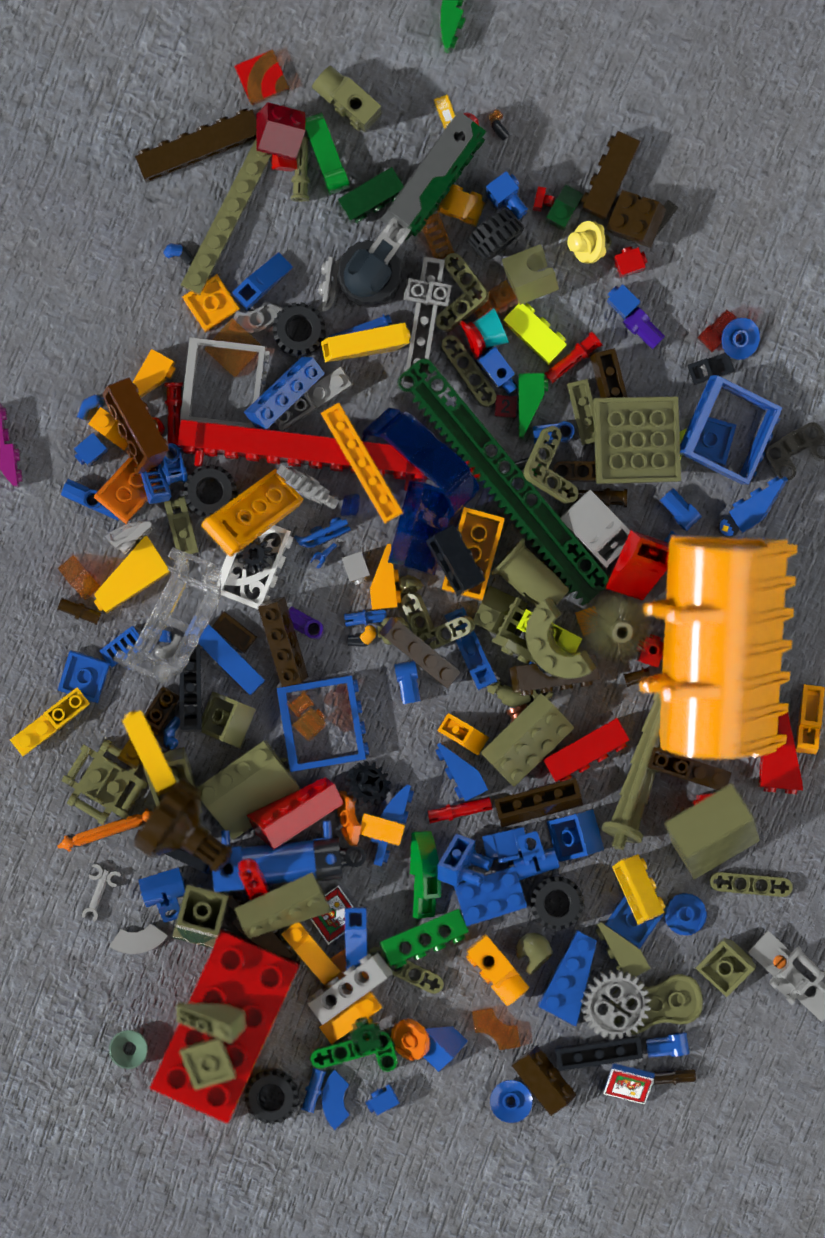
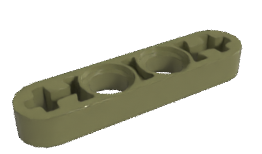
M453 335L445 337L442 341V350L478 403L483 407L492 406L496 400V393L460 340ZM448 340H450V342H456L455 349L457 350V352H459L460 349L463 351L462 353L457 354L454 359L451 357L452 355H454L453 350L451 348L448 350L446 349ZM460 357L468 359L469 365L466 368L458 367L457 360ZM473 374H477L481 378V382L477 386L469 383V377ZM483 384L487 386L483 388L485 393L492 394L490 397L491 402L489 403L486 400H481L483 398L481 391L478 393L474 391L480 389Z
M716 872L712 874L709 880L711 888L720 892L786 897L790 895L793 889L791 881L782 877ZM718 876H721L723 880H729L728 876H732L730 882L731 889H727L728 884H721V887L717 888V884L713 882L714 879H718ZM739 877L746 880V887L742 890L737 889L734 884L735 880ZM760 879H764L767 882V889L762 892L756 889V882ZM771 880H775L774 885H781L782 881H785L788 890H784V893H781L780 889L773 888L774 893H770L772 887Z
M374 946L368 951V954L370 953L371 955L372 952L376 953L377 950H380V955L385 958L379 946ZM406 960L407 964L402 966L399 971L391 970L393 972L392 975L429 993L436 994L443 989V980L439 975L409 960ZM414 968L421 972L420 979L416 981L411 980L409 977L410 970ZM425 973L429 974L427 977L429 980L433 981L434 978H437L440 987H435L432 990L427 982L424 983V986L420 983L424 979Z

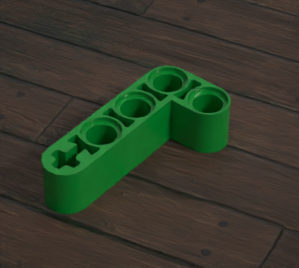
M320 112L307 117L306 132L329 194L333 195L349 189L350 184L344 167H342L323 113Z
M381 1030V1035H385L388 1038V1043L385 1046L361 1053L356 1049V1044H353L352 1039L315 1049L311 1056V1063L314 1067L320 1069L376 1054L379 1067L383 1071L389 1072L396 1068L397 1056L390 1034L387 1031ZM344 1047L347 1050V1055L343 1058L337 1057L335 1054L336 1048ZM331 1049L334 1061H330V1057L325 1058L323 1063L315 1060L318 1053L325 1056L329 1054L328 1050ZM384 1056H391L394 1059L393 1065L390 1067L384 1066L382 1058Z

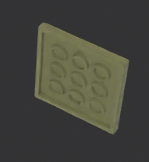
M678 397L593 399L596 484L681 482Z

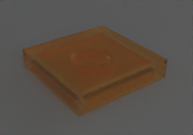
M234 318L213 338L216 341L263 346ZM212 346L204 348L207 353L234 377L258 353Z

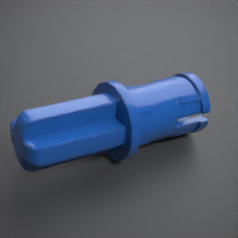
M364 609L363 612L344 614L346 627L362 624L367 626L370 623L382 622L387 617L385 609L372 611Z

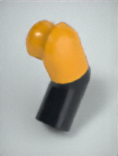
M368 625L360 636L348 635V646H368L376 638V628Z

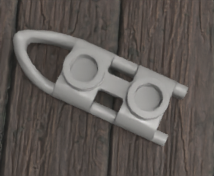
M329 257L328 261L322 264V274L326 275L325 282L319 285V295L323 296L320 305L316 308L319 312L330 309L335 301L340 260H336L334 264V257Z

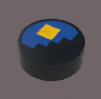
M727 516L720 520L718 531L724 537H733L739 532V527L732 516Z

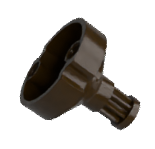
M184 778L179 780L170 789L161 803L154 809L139 831L133 844L151 859L182 848L192 856L196 855L211 866L210 869L215 873L227 865L233 851L231 846L224 845L210 834L211 831L200 824L201 791Z

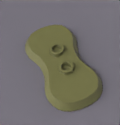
M680 974L671 976L658 985L643 987L642 989L648 991L645 996L651 1000L645 1004L651 1009L644 1011L648 1018L641 1019L644 1026L637 1024L638 1032L632 1029L630 1033L631 1035L639 1034L659 1023L688 1024L696 1020L703 1009L702 992L696 980L690 976ZM630 998L626 1002V1006H632L635 998ZM610 999L609 1002L612 1004L613 1007H617L627 1016L631 1015L630 1012L626 1011L619 1004L615 1003L613 1000ZM622 1015L616 1016L613 1023H619L622 1020Z

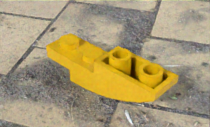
M77 687L11 738L10 741L22 757H24L70 722L90 703Z

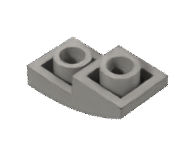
M408 278L406 280L403 300L447 307L451 285Z

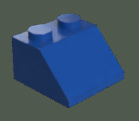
M593 809L546 821L558 862L591 855L604 850Z

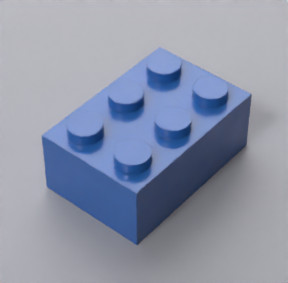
M515 866L484 875L479 887L466 881L460 882L457 887L454 886L466 926L527 908Z

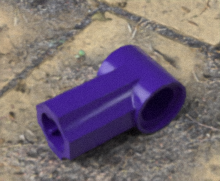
M636 307L622 321L630 332L634 335L637 334L652 350L665 338V335L639 307Z
M292 606L289 608L295 630L313 640H318L324 635L325 629L322 623ZM313 624H317L320 627V631L316 635L309 633V628Z

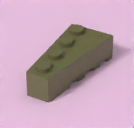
M312 872L235 908L241 926L248 938L332 912L325 894Z

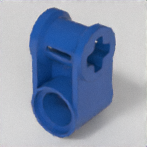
M168 443L169 451L173 453L174 458L169 459L165 456L161 461L168 486H170V483L179 481L185 483L187 482V471L183 464L180 449L176 444Z

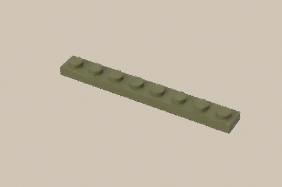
M256 140L181 283V287L198 295L203 291L272 154L256 151Z

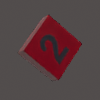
M496 395L494 417L516 418L517 397Z

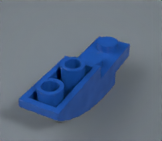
M406 785L393 797L380 818L406 824L409 811H405L407 802L411 803L414 791L410 790V785ZM371 838V842L379 843L374 864L382 866L383 862L387 863L390 853V850H386L388 842Z

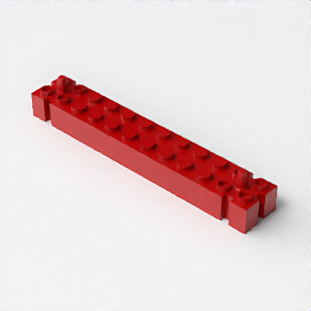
M181 420L178 446L184 453L195 454L194 466H203L204 454L211 457H217V454H224L228 459H238V456H243L247 461L259 462V459H267V463L280 464V461L288 462L289 466L301 467V464H309V468L321 470L322 466L330 467V471L343 472V469H350L351 473L355 474L335 438L201 423L189 420ZM363 442L382 477H385V474H392L395 479L405 480L404 491L412 492L414 481L427 482V479H431L435 450Z

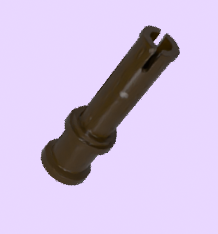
M606 488L604 491L591 490L607 507L610 505H623L624 508H627L628 489L623 491L610 490V488ZM565 490V492L567 493V498L570 497V495L568 494L569 490ZM578 490V498L573 503H576L589 490Z

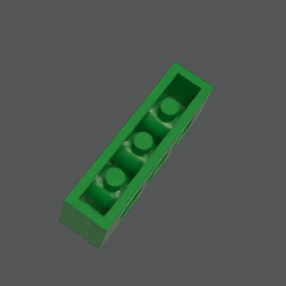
M456 909L381 941L379 945L388 966H395V969L406 965V960L414 957L415 960L427 956L426 952L431 949L437 952L446 948L445 943L452 940L454 944L465 940L464 935H467L469 931L459 909ZM440 927H447L450 930V935L442 937L439 934ZM421 935H428L431 940L430 944L422 945L419 942V937ZM408 943L411 946V952L408 954L402 953L399 948L400 944Z

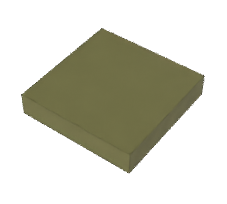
M210 1039L181 1048L179 1051L195 1090L234 1079L236 1076L222 1039Z

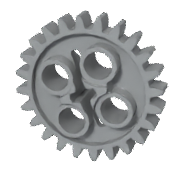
M282 464L276 473L286 479L285 483L296 489V492L305 498L311 499L320 505L325 504L332 509H335L339 503L338 499L329 494L330 490L320 485L319 481L308 474L305 475L296 469L291 470Z
M609 970L608 977L601 973L602 979L600 981L594 977L596 984H588V987L591 989L590 992H583L588 997L581 1000L584 1005H587L581 1011L588 1013L583 1018L585 1021H590L588 1026L594 1028L596 1034L601 1032L603 1038L608 1033L611 1040H614L616 1034L620 1040L623 1038V1033L630 1037V1030L633 1029L635 1032H638L637 1024L644 1026L641 1019L648 1018L644 1011L651 1009L645 1004L651 1001L649 997L645 996L648 991L642 989L644 984L641 981L637 983L638 978L636 976L631 978L629 972H626L623 976L620 970L617 971L616 975ZM618 986L617 993L610 995V989ZM601 994L608 996L623 1009L630 1012L631 1015L627 1016L617 1007H613L609 1001L601 997ZM630 998H635L634 1004L627 1007L626 1002ZM605 1003V1009L597 1012L598 1005ZM618 1015H622V1020L619 1023L614 1024V1018Z

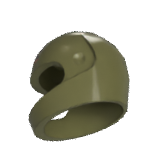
M536 932L523 935L516 945L518 960L526 955L529 957L530 961L525 971L529 975L536 972L553 954L549 941L543 935Z

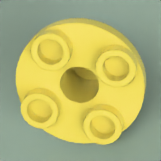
M585 221L576 228L575 232L569 235L567 240L570 251L574 252L580 262L592 264L605 256L606 248L603 225L593 221Z

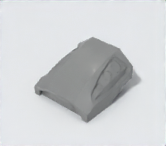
M148 520L134 521L113 530L105 537L115 548L127 555L155 527Z

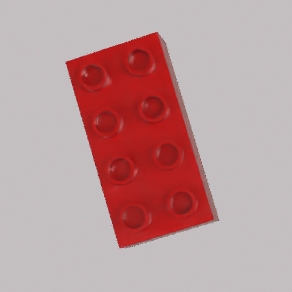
M226 929L221 930L188 1003L224 1004L245 1012V1029L232 1043L222 1040L236 1076L234 1079L195 1090L179 1051L181 1048L217 1037L179 1023L149 1089L228 1124L301 963L275 954Z

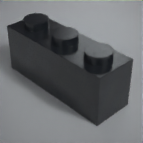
M454 525L433 535L426 541L457 596L485 581L482 569L475 563L471 550L466 547L460 531Z

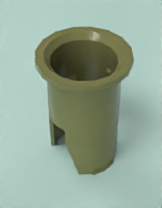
M522 538L496 565L491 574H500L536 607L548 597L557 605L569 589L542 561L525 547V539Z

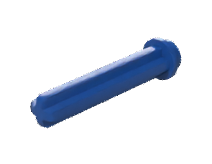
M382 314V317L332 334L327 338L393 324L389 314Z

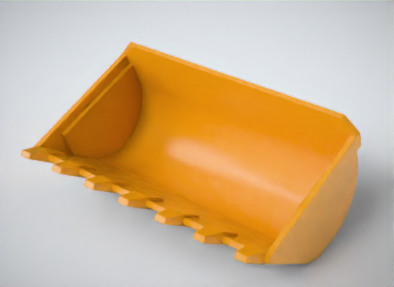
M671 536L666 599L645 603L643 612L656 615L655 617H665L663 673L642 678V681H640V691L661 693L659 736L662 750L693 757L742 758L751 755L759 757L776 752V748L786 744L787 735L777 734L778 716L788 712L789 704L779 703L780 685L790 680V672L781 671L782 653L792 649V640L783 639L784 621L794 616V608H784L785 589L795 586L796 577L786 576L787 557L797 554L798 545L788 544L787 539Z

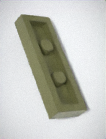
M588 379L568 383L567 388L581 445L595 443L594 405Z

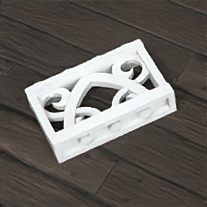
M274 525L259 536L262 542L268 534L277 533L281 538L279 546L273 547L271 542L275 539L267 541L266 547H272L273 549L270 553H278L274 564L273 560L267 559L266 562L270 564V567H266L263 569V572H258L252 576L246 577L247 572L243 569L244 564L238 562L237 553L231 557L227 554L213 592L258 610L259 605L270 599V596L267 594L270 587H275L278 576H275L278 568L282 569L286 559L283 556L286 548L290 549L294 539L291 536L292 532ZM235 567L242 569V578H239L240 574L235 575L233 573ZM268 576V579L264 586L263 583L260 582V580ZM225 585L240 586L241 597L225 591ZM245 585H249L251 593H253V588L258 587L260 589L259 597L256 599L247 598L245 595Z

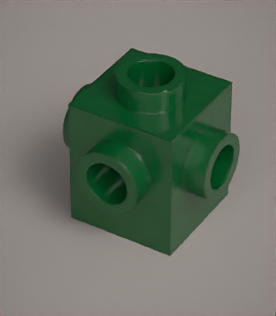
M361 1017L351 1024L353 1031L349 1032L353 1044L358 1043L361 1053L381 1046L378 1035H381L382 1032L378 1022L374 1023L372 1017Z

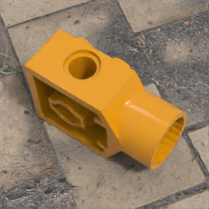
M484 934L466 949L468 961L473 967L478 965L481 968L480 975L488 984L490 982L493 983L491 988L506 1006L512 1004L530 988L487 934ZM487 955L493 956L494 962L489 966L484 965L482 962L483 958Z

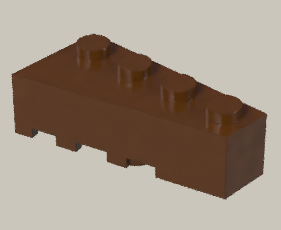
M130 377L108 385L102 395L113 420H118L119 422L118 432L120 437L127 441L128 450L126 451L129 458L133 457L137 467L134 468L136 475L159 466L169 451L168 443L161 436L157 422L151 418L147 404L139 396L136 384L132 383Z

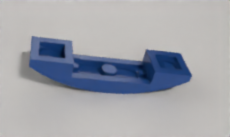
M464 607L444 616L447 622L468 615ZM463 623L462 625L455 628L458 631L461 629H465L468 625L467 623ZM474 630L472 633L455 640L478 690L498 682Z

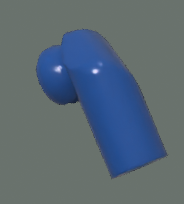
M94 394L84 399L77 418L87 421L91 409L104 406V398Z
M176 716L163 730V743L170 749H175L179 743L175 738V731L180 727V719Z

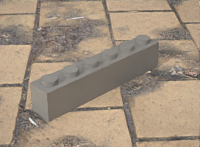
M424 257L420 280L442 283L445 260ZM416 303L406 370L420 359L429 360L438 305ZM420 363V369L418 371L420 373L425 372L427 374L426 369L428 368V365H422ZM405 376L404 384L412 386L413 380Z

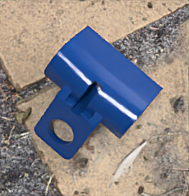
M524 827L482 836L486 857L493 858V860L498 859L499 863L519 859L522 852L517 838L525 835ZM525 840L524 847L529 850L527 840Z
M536 831L517 838L523 857L512 861L519 881L560 868L554 848L550 847L543 850ZM527 838H533L536 841V847L533 850H527L524 847V841Z
M179 867L139 879V886L146 908L157 905L163 922L176 920L180 910L177 898L183 897L186 889ZM169 910L177 911L174 915H166V912Z

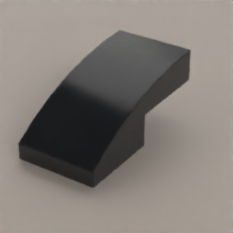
M726 353L687 365L694 385L707 382L710 376L718 375L722 377L736 372L731 357Z

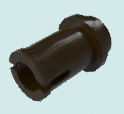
M641 667V670L623 674L627 687L640 683L642 678L649 677V669Z

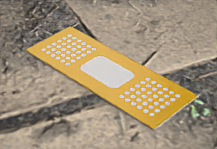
M448 95L434 99L444 129L455 117Z

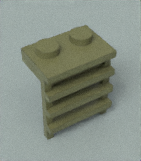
M516 597L514 603L509 606L510 611L508 615H505L503 618L502 626L498 628L499 632L496 638H493L491 642L501 646L502 652L510 656L514 653L518 656L517 660L529 665L530 662H536L529 652L527 641L506 630L509 623L518 626L519 622L512 619L515 612L521 615L525 612L518 607L522 599Z

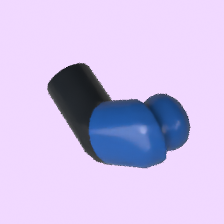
M171 243L164 249V255L167 258L179 256L187 266L192 264L194 257L184 245Z

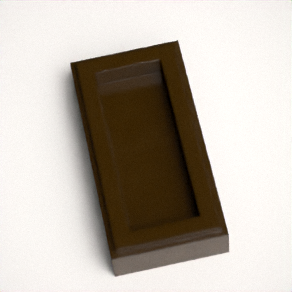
M225 611L212 626L217 633L244 654L258 638Z

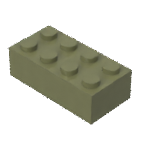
M541 693L481 754L515 787L574 727Z

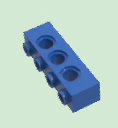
M301 357L244 411L245 415L255 428L268 429L325 372L313 357Z

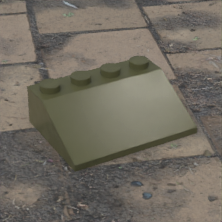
M266 739L198 787L201 791L200 798L220 825L225 830H229L230 837L233 840L252 827L247 817L248 814L301 789Z

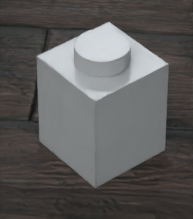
M362 551L343 557L342 561L350 583L355 582V585L367 582V577H370Z

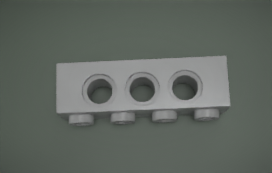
M369 953L360 960V966L357 968L354 965L343 972L345 977L340 980L336 977L327 984L329 987L323 992L320 989L311 996L313 1000L308 1003V1006L322 1025L393 974L379 953L373 956ZM361 972H367L369 975V979H365L362 976ZM345 983L351 984L353 991H349ZM329 994L336 997L337 1003L330 1000Z

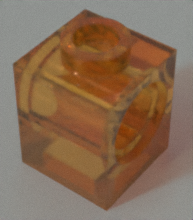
M310 708L293 726L310 742L328 725L324 721L327 717L319 709L314 711Z

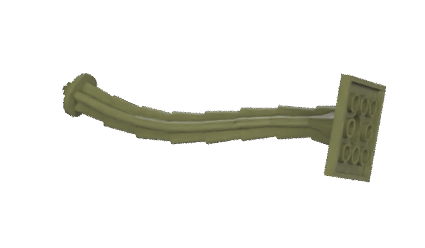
M658 692L654 694V703L641 730L643 734L630 763L632 765L619 794L621 798L611 822H604L602 825V831L614 837L612 846L618 850H624L626 842L641 843L643 840V834L639 831L644 806L648 804L655 773L658 772L647 766L653 747L662 749L659 736L661 693Z

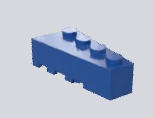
M576 930L538 1003V1007L574 1026L577 1025L582 1005L581 1000L584 997L583 992L586 988L597 940Z

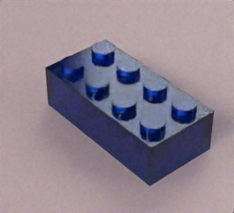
M409 481L402 507L403 514L399 518L388 563L416 572L435 575L438 562L426 541L433 535L448 528L456 493L427 483Z

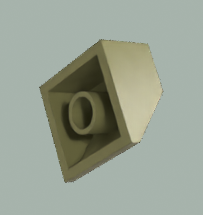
M212 691L202 715V733L240 748L256 709Z

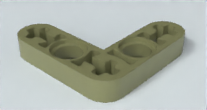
M457 253L447 255L444 265L464 294L436 317L437 327L445 332L455 329L460 325L459 321L466 320L489 299L488 290L464 258ZM453 259L458 260L457 265L462 269L461 271L452 266ZM471 274V282L464 285L462 283L463 275ZM475 287L476 290L482 292L480 300L475 298L476 294L471 288ZM466 303L467 311L459 314L457 311L459 304ZM451 311L458 317L457 319L452 317ZM445 317L449 319L448 326L442 325L444 323L443 318Z
M549 426L540 432L524 468V476L530 483L561 503H571L578 498L577 487L549 469V465L562 437L561 431L557 427ZM550 432H552V434H551V436L553 437L552 440H549V439H550V435H549L548 433H550ZM541 448L546 451L547 456L545 460L539 456ZM536 468L535 473L537 474V476H533L534 472L532 471V469ZM549 477L553 478L555 481V487L553 489L550 488L547 484V480ZM565 490H569L568 494L570 495V497L567 498V493L565 492Z
M413 592L406 594L402 598V607L413 633L424 642L427 638L436 636L437 640L427 644L433 650L472 633L475 628V623L469 616L456 618L435 628L421 595ZM415 599L416 603L410 606L409 602ZM420 609L419 613L413 615L412 612ZM418 616L423 617L425 620V625L422 628L416 624ZM467 623L468 626L465 629L456 630L455 627ZM443 628L450 630L451 637L449 639H445L442 636Z

